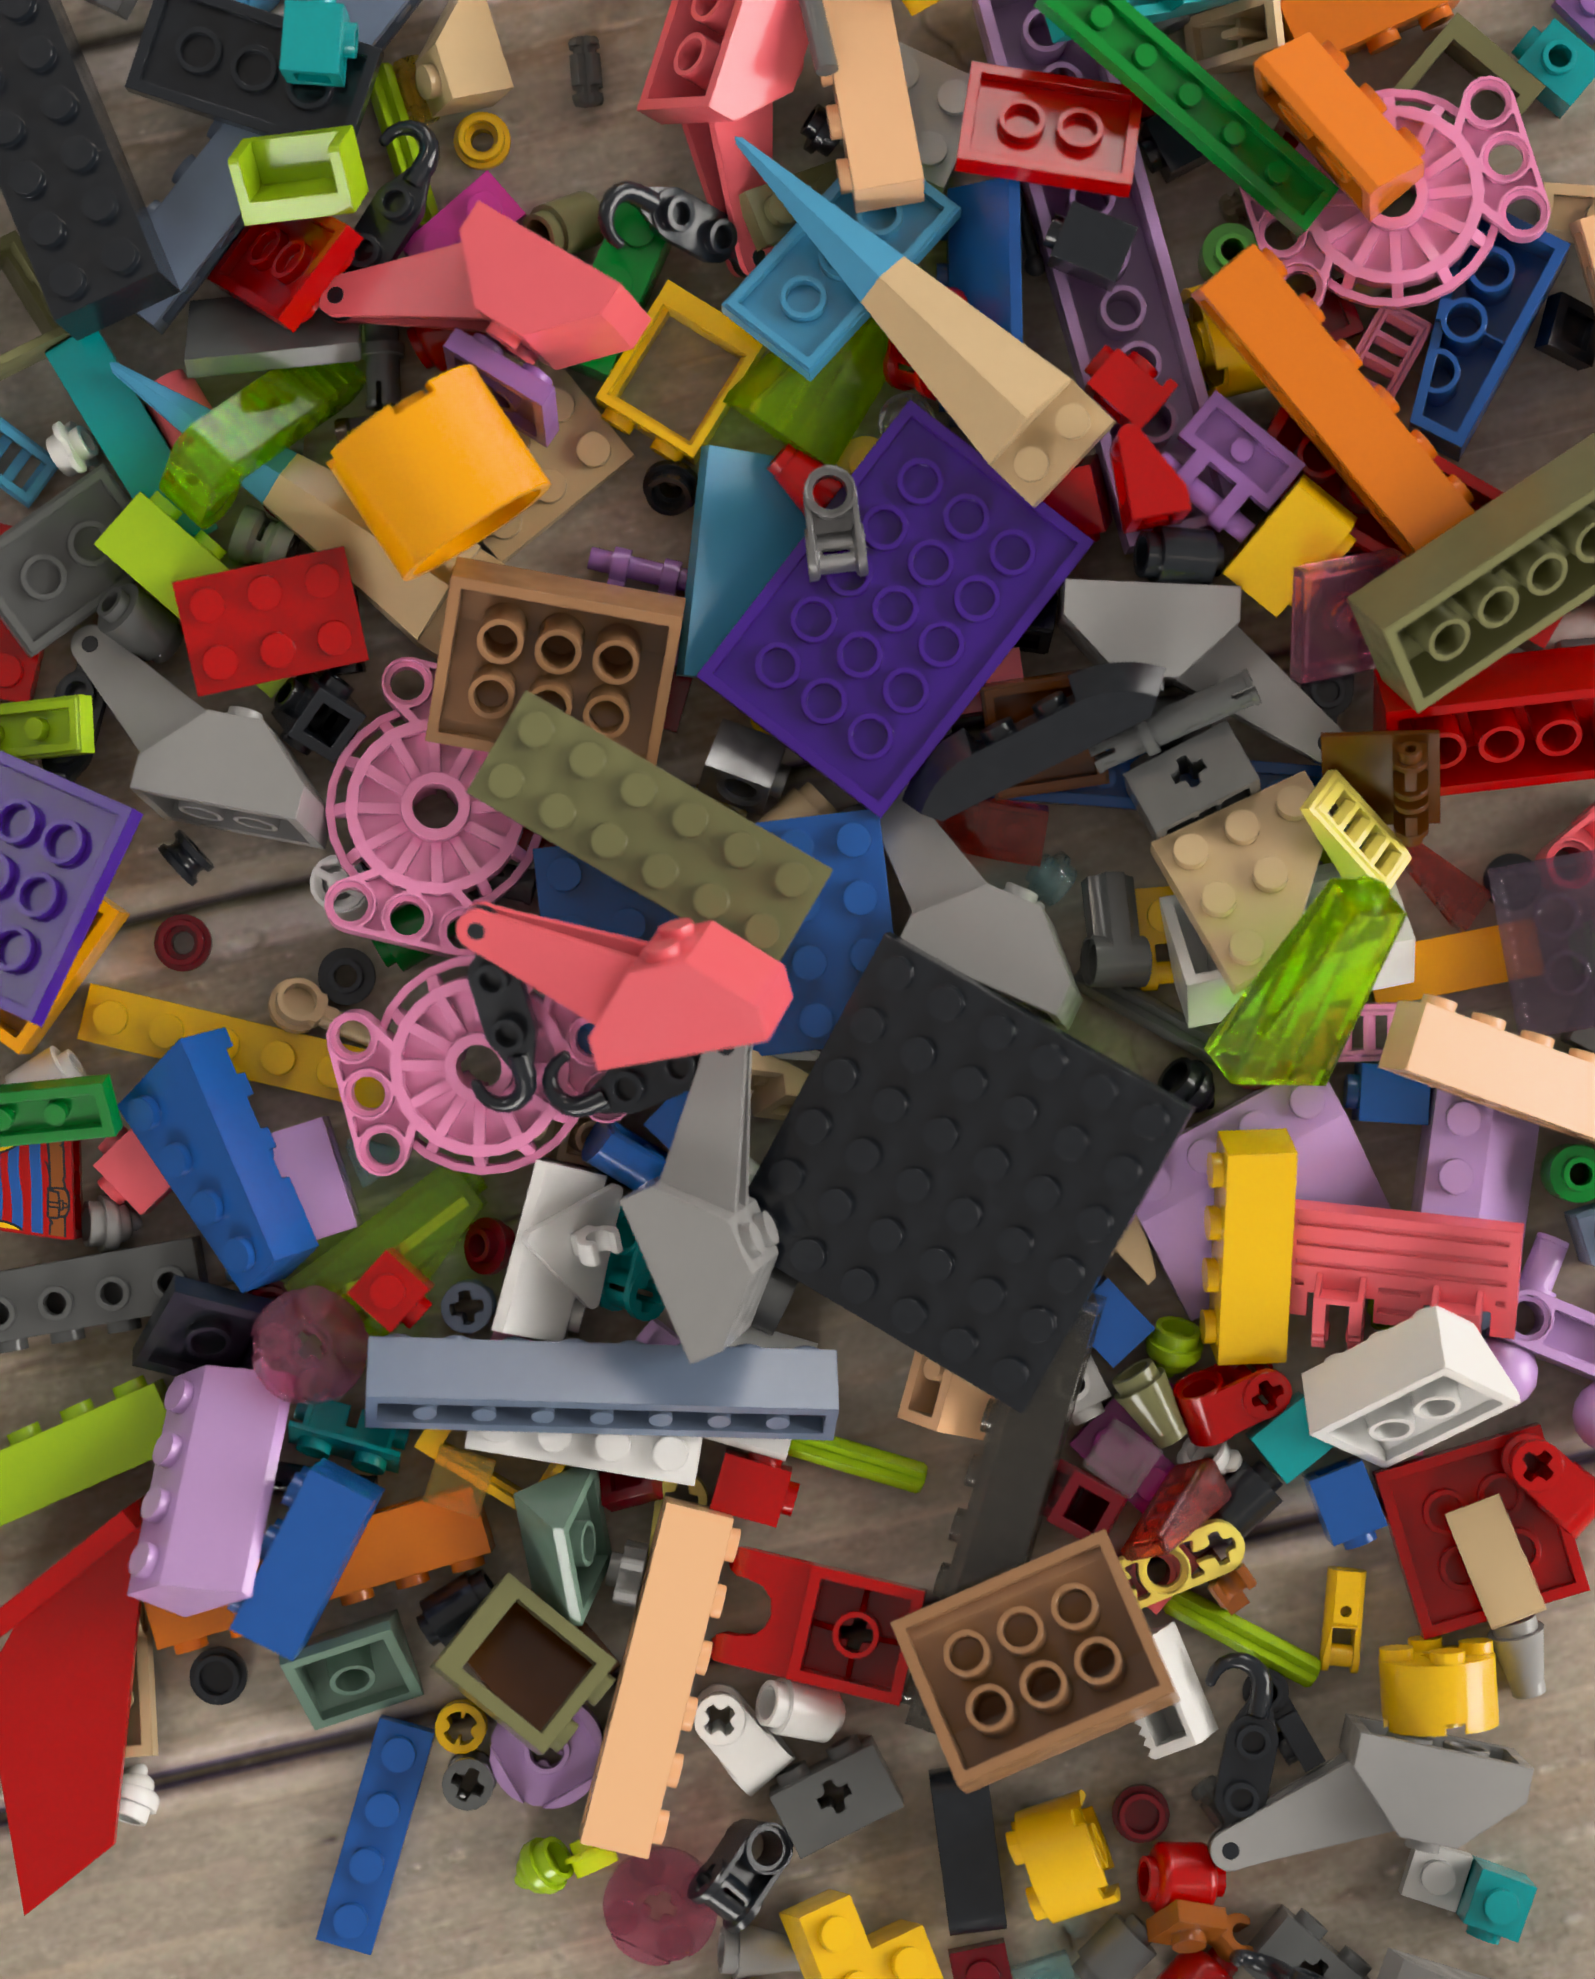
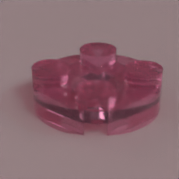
M312 1285L284 1293L271 1301L261 1311L254 1323L251 1335H254V1354L251 1355L254 1371L265 1388L283 1401L294 1404L300 1402L309 1405L328 1403L348 1392L357 1383L365 1369L368 1356L369 1334L365 1330L362 1318L346 1299L335 1292L328 1291L323 1286ZM303 1331L308 1336L315 1334L321 1340L319 1348L322 1356L320 1359L314 1355L303 1359L297 1351L301 1348L302 1342L297 1336L300 1332Z
M651 1847L648 1859L630 1856L623 1860L613 1871L608 1880L603 1898L604 1918L615 1944L628 1957L647 1965H667L671 1961H678L686 1956H692L700 1951L709 1940L716 1925L717 1914L704 1903L696 1905L687 1898L689 1884L694 1875L703 1866L693 1855L674 1847ZM661 1891L671 1894L670 1903L677 1907V1911L674 1915L664 1913L660 1920L650 1917L651 1906L644 1902L648 1895L658 1896Z

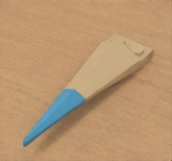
M735 137L736 145L987 463L1030 505L1036 508L1111 430L1116 422L1071 378L751 143L742 137Z
M110 362L112 373L210 457L313 551L344 546L353 587L417 647L438 660L450 579L457 557L505 565L482 550L481 545L476 544L440 567L413 580L403 581L330 469L118 362Z

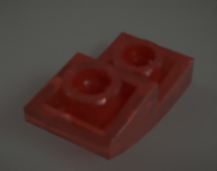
M990 797L944 821L934 819L962 853L1023 865L1041 866L1049 816L1048 805L1009 800L996 801Z

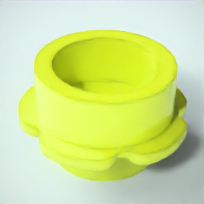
M580 1839L569 1844L573 1854L566 1858L564 1863L565 1865L571 1864L577 1879L613 1864L619 1858L614 1851L581 1844Z

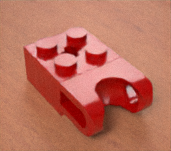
M748 1546L738 1547L734 1562H729L730 1569L736 1576L747 1578L764 1587L771 1599V1616L765 1628L757 1633L724 1631L710 1639L713 1642L710 1657L714 1661L900 1706L909 1667L890 1622L922 1609L927 1589ZM856 1618H861L868 1622L865 1629L873 1631V1640L864 1641L859 1649L848 1646L850 1637H842L843 1625L851 1626Z

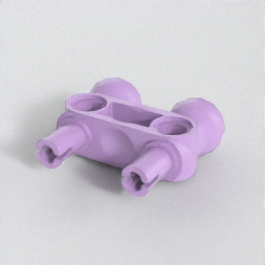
M1537 1232L1520 1276L1518 1303L1521 1302L1528 1305L1534 1312V1326L1525 1335L1515 1331L1514 1339L1490 1337V1328H1488L1486 1332L1488 1338L1485 1339V1342L1519 1392L1520 1404L1530 1397L1537 1385L1539 1371L1536 1358L1594 1381L1585 1387L1575 1400L1572 1418L1575 1430L1582 1441L1595 1449V1314L1555 1298L1557 1294L1552 1292L1570 1244L1552 1235Z

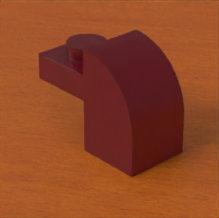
M1033 1441L1028 1442L1002 1489L1003 1493L1048 1518V1522L1078 1539L1085 1538L1103 1529L1109 1535L1129 1499L1127 1495L1088 1471L1078 1468Z

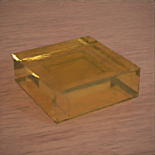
M442 1443L435 1459L423 1501L478 1519L497 1460Z

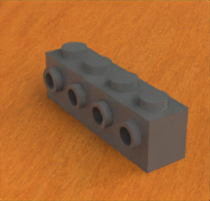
M201 1236L186 1237L119 1249L113 1252H102L0 1271V1354L29 1348L28 1337L50 1334L51 1344H58L86 1338L84 1327L106 1324L108 1334L142 1328L141 1317L153 1314L174 1275L209 1283Z

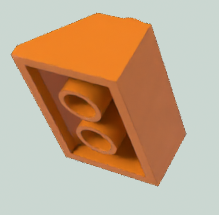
M1308 32L1263 54L1253 63L1256 91L1259 97L1370 222L1424 176L1425 162L1421 156L1426 152L1422 144L1405 126H1402L1397 131L1383 116V113L1387 110L1383 100L1367 83L1358 87L1344 72L1349 67L1347 60L1329 40L1320 44Z

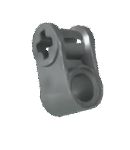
M825 465L819 467L808 476L804 484L803 495L807 528L804 529L810 582L819 581L821 575L856 571L859 576H868L863 523H860L854 479L846 470L839 466ZM827 478L839 481L845 487L847 493L845 502L839 508L832 510L820 507L814 501L812 495L815 485ZM840 550H849V551H850L849 553H841V554H833V555H823V554H822V553H824V552L840 551Z

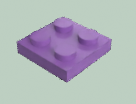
M456 327L443 345L447 371L462 365L472 364L514 428L547 448L559 431L556 393L550 377L532 364L524 363L522 366H519L504 357L503 350L490 338L479 333H475L471 337Z

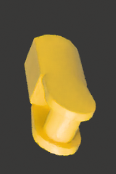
M1328 1566L1319 1650L1321 1671H1328L1329 1666L1349 1667V1673H1358L1367 1571L1364 1569ZM1333 1628L1351 1629L1350 1644L1332 1643Z

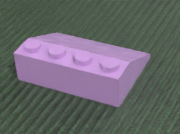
M1318 1062L1305 1063L1276 1079L1270 1085L1255 1090L1183 1129L1136 1213L1148 1243L1190 1321L1199 1318L1201 1309H1209L1210 1292L1205 1293L1203 1289L1202 1260L1203 1258L1211 1257L1212 1240L1206 1239L1204 1211L1206 1205H1214V1188H1210L1208 1185L1206 1163L1208 1153L1216 1152L1217 1131L1286 1128L1298 1152L1296 1199L1391 1209L1347 1114Z

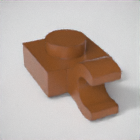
M1210 1548L1198 1557L1201 1558L1206 1555H1213L1218 1562L1227 1559V1557H1225L1221 1560L1218 1554L1212 1548ZM1240 1563L1232 1572L1208 1581L1209 1585L1207 1588L1221 1608L1225 1607L1230 1615H1233L1250 1603L1243 1590L1247 1588L1251 1590L1257 1585V1582L1245 1564Z
M1177 1899L1146 1919L1148 1942L1171 1945L1172 1950L1178 1953L1198 1952L1205 1949L1207 1944H1209L1220 1958L1230 1962L1229 1956L1233 1950L1245 1949L1254 1951L1253 1946L1242 1945L1233 1936V1932L1238 1933L1251 1925L1250 1918L1241 1913L1227 1915L1226 1907Z

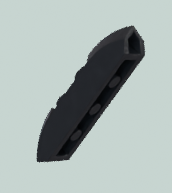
M1114 662L1088 667L1068 675L1073 691L1072 695L1066 697L1062 690L1052 693L1032 705L1031 708L1034 714L1016 723L1013 722L1010 716L1005 717L984 728L980 732L982 740L978 742L965 728L946 738L935 747L910 780L902 801L922 815L944 821L1151 718L1166 668L1139 662Z

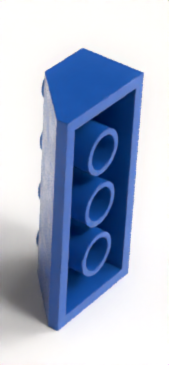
M995 178L947 189L946 196L961 207V218L940 240L946 241L947 263H936V280L946 287H957L962 290L971 306L1023 343L1020 181ZM938 401L939 412H947ZM949 415L950 428H960Z

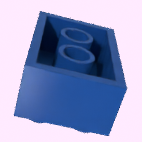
M324 1457L312 1468L304 1465L300 1472L297 1471L281 1501V1504L290 1508L285 1519L277 1518L274 1525L270 1524L264 1534L259 1556L263 1563L258 1573L256 1572L252 1596L231 1603L228 1606V1610L236 1613L229 1629L294 1661L307 1645L385 1488Z

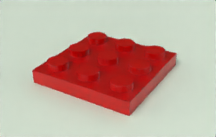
M1535 1422L1395 1464L1386 1469L1382 1468L1372 1471L1419 1631L1424 1640L1488 1621L1445 1514L1496 1494H1500L1544 1603H1550L1590 1591L1575 1538L1536 1505L1537 1502L1507 1476L1501 1465L1502 1448L1506 1441L1514 1435L1524 1432L1534 1433L1545 1439L1539 1423ZM1528 1452L1522 1460L1526 1463L1527 1469L1535 1473L1542 1464L1537 1460L1536 1455Z

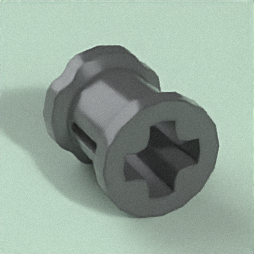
M475 1749L467 1754L455 1755L444 1773L442 1780L443 1794L447 1801L457 1809L465 1811L476 1810L485 1805L492 1796L497 1781L491 1769L490 1756L484 1751ZM469 1768L480 1772L477 1781L481 1785L476 1784L471 1792L461 1788L463 1778L460 1775H465Z

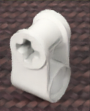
M723 1683L711 1684L704 1688L696 1697L698 1698V1706L694 1719L695 1730L699 1737L719 1758L732 1779L749 1796H753L796 1759L792 1750L780 1735L771 1733L768 1727L761 1726L758 1723L756 1711L739 1691L732 1686ZM714 1704L716 1708L722 1710L730 1706V1722L725 1724L722 1720L717 1719L710 1723L709 1707Z

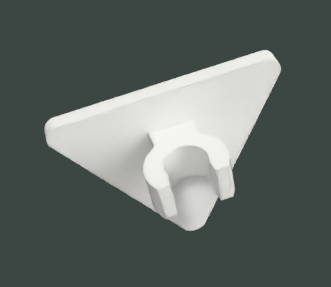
M614 1183L601 1188L525 1230L522 1235V1242L584 1307L595 1309L599 1305L610 1251L617 1254L623 1251L619 1230L616 1228L621 1205L619 1200L622 1199L623 1188Z

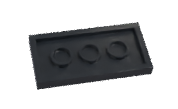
M153 0L125 88L130 93L261 136L353 125L357 139L384 52L382 48L359 41L357 58H347L345 87L287 83L280 71L284 16L235 0Z

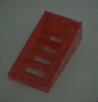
M1423 843L1414 847L1405 846L1412 857L1405 870L1450 926L1458 932H1465L1490 899V891Z
M1205 1458L1178 1464L1169 1471L1121 1550L1126 1561H1136L1169 1554L1230 1500L1229 1498L1232 1494L1213 1459Z

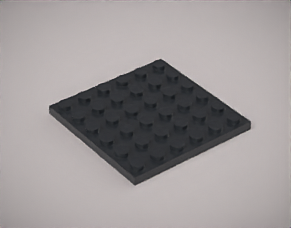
M887 932L881 939L751 1181L748 1196L756 1199L761 1212L767 1211L776 1225L779 1242L775 1245L779 1254L774 1267L1023 1414L1029 1407L1196 1107L894 933Z

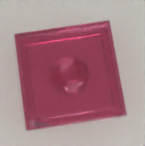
M1388 548L1293 567L1291 679L1304 684L1376 669L1347 597L1403 561V552L1395 548Z

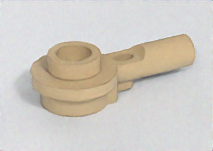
M289 978L280 982L271 992L268 1002L269 1014L274 1023L284 1031L294 1034L307 1033L317 1026L328 1031L331 1022L343 1013L329 1006L328 995L321 992L315 983L305 978ZM352 1020L345 1022L341 1026L340 1036L368 1047L370 1033L363 1023Z

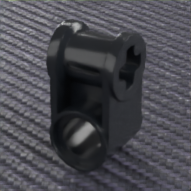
M741 1819L734 1822L727 1829L724 1837L708 1861L694 1875L687 1890V1898L696 1905L702 1903L707 1905L723 1918V1927L732 1934L745 1929L757 1916L765 1897L792 1858L793 1843L786 1829L777 1823L754 1819ZM760 1833L764 1842L763 1851L755 1860L752 1854V1844L755 1837Z

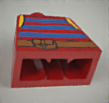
M81 1140L0 1147V1231L61 1240L82 1238Z

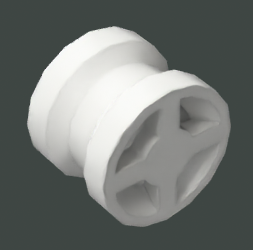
M329 855L320 860L313 868L310 877L311 893L315 900L323 907L328 889L336 881L349 877L341 867L336 855ZM361 862L354 866L358 873L367 871L366 866ZM347 890L342 892V895H339L335 900L334 910L339 913L352 912L360 908L367 899L356 890Z

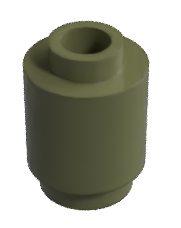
M577 191L536 206L522 224L523 227L571 255L596 247L604 240L598 222L600 203L592 194L586 191Z

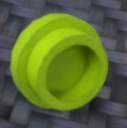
M1175 1316L1161 1317L1156 1321V1329L1146 1337L1145 1343L1148 1356L1155 1362L1156 1367H1163L1165 1369L1167 1378L1184 1372L1201 1359L1204 1345L1200 1339V1329L1196 1324L1187 1319Z
M553 1836L545 1839L536 1837L523 1845L519 1853V1860L516 1864L517 1874L514 1877L515 1884L522 1889H529L538 1894L551 1895L562 1890L566 1886L567 1879L571 1878L574 1873L571 1864L565 1865L564 1860L571 1856L568 1848L561 1840Z

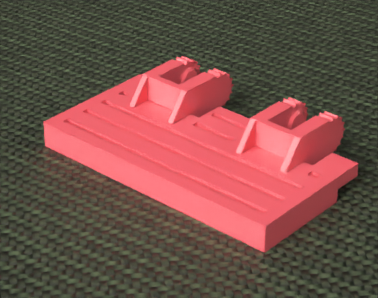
M1295 1199L1289 1314L1306 1316L1309 1292L1314 1293L1311 1346L1317 1348H1325L1326 1342L1329 1340L1330 1305L1349 1307V1321L1345 1336L1347 1350L1362 1343L1365 1329L1366 1299L1374 1300L1373 1323L1395 1326L1413 1317V1314L1424 1308V1305L1431 1307L1437 1305L1472 1322L1480 1334L1482 1331L1483 1312H1490L1489 1336L1514 1339L1519 1301L1524 1223Z

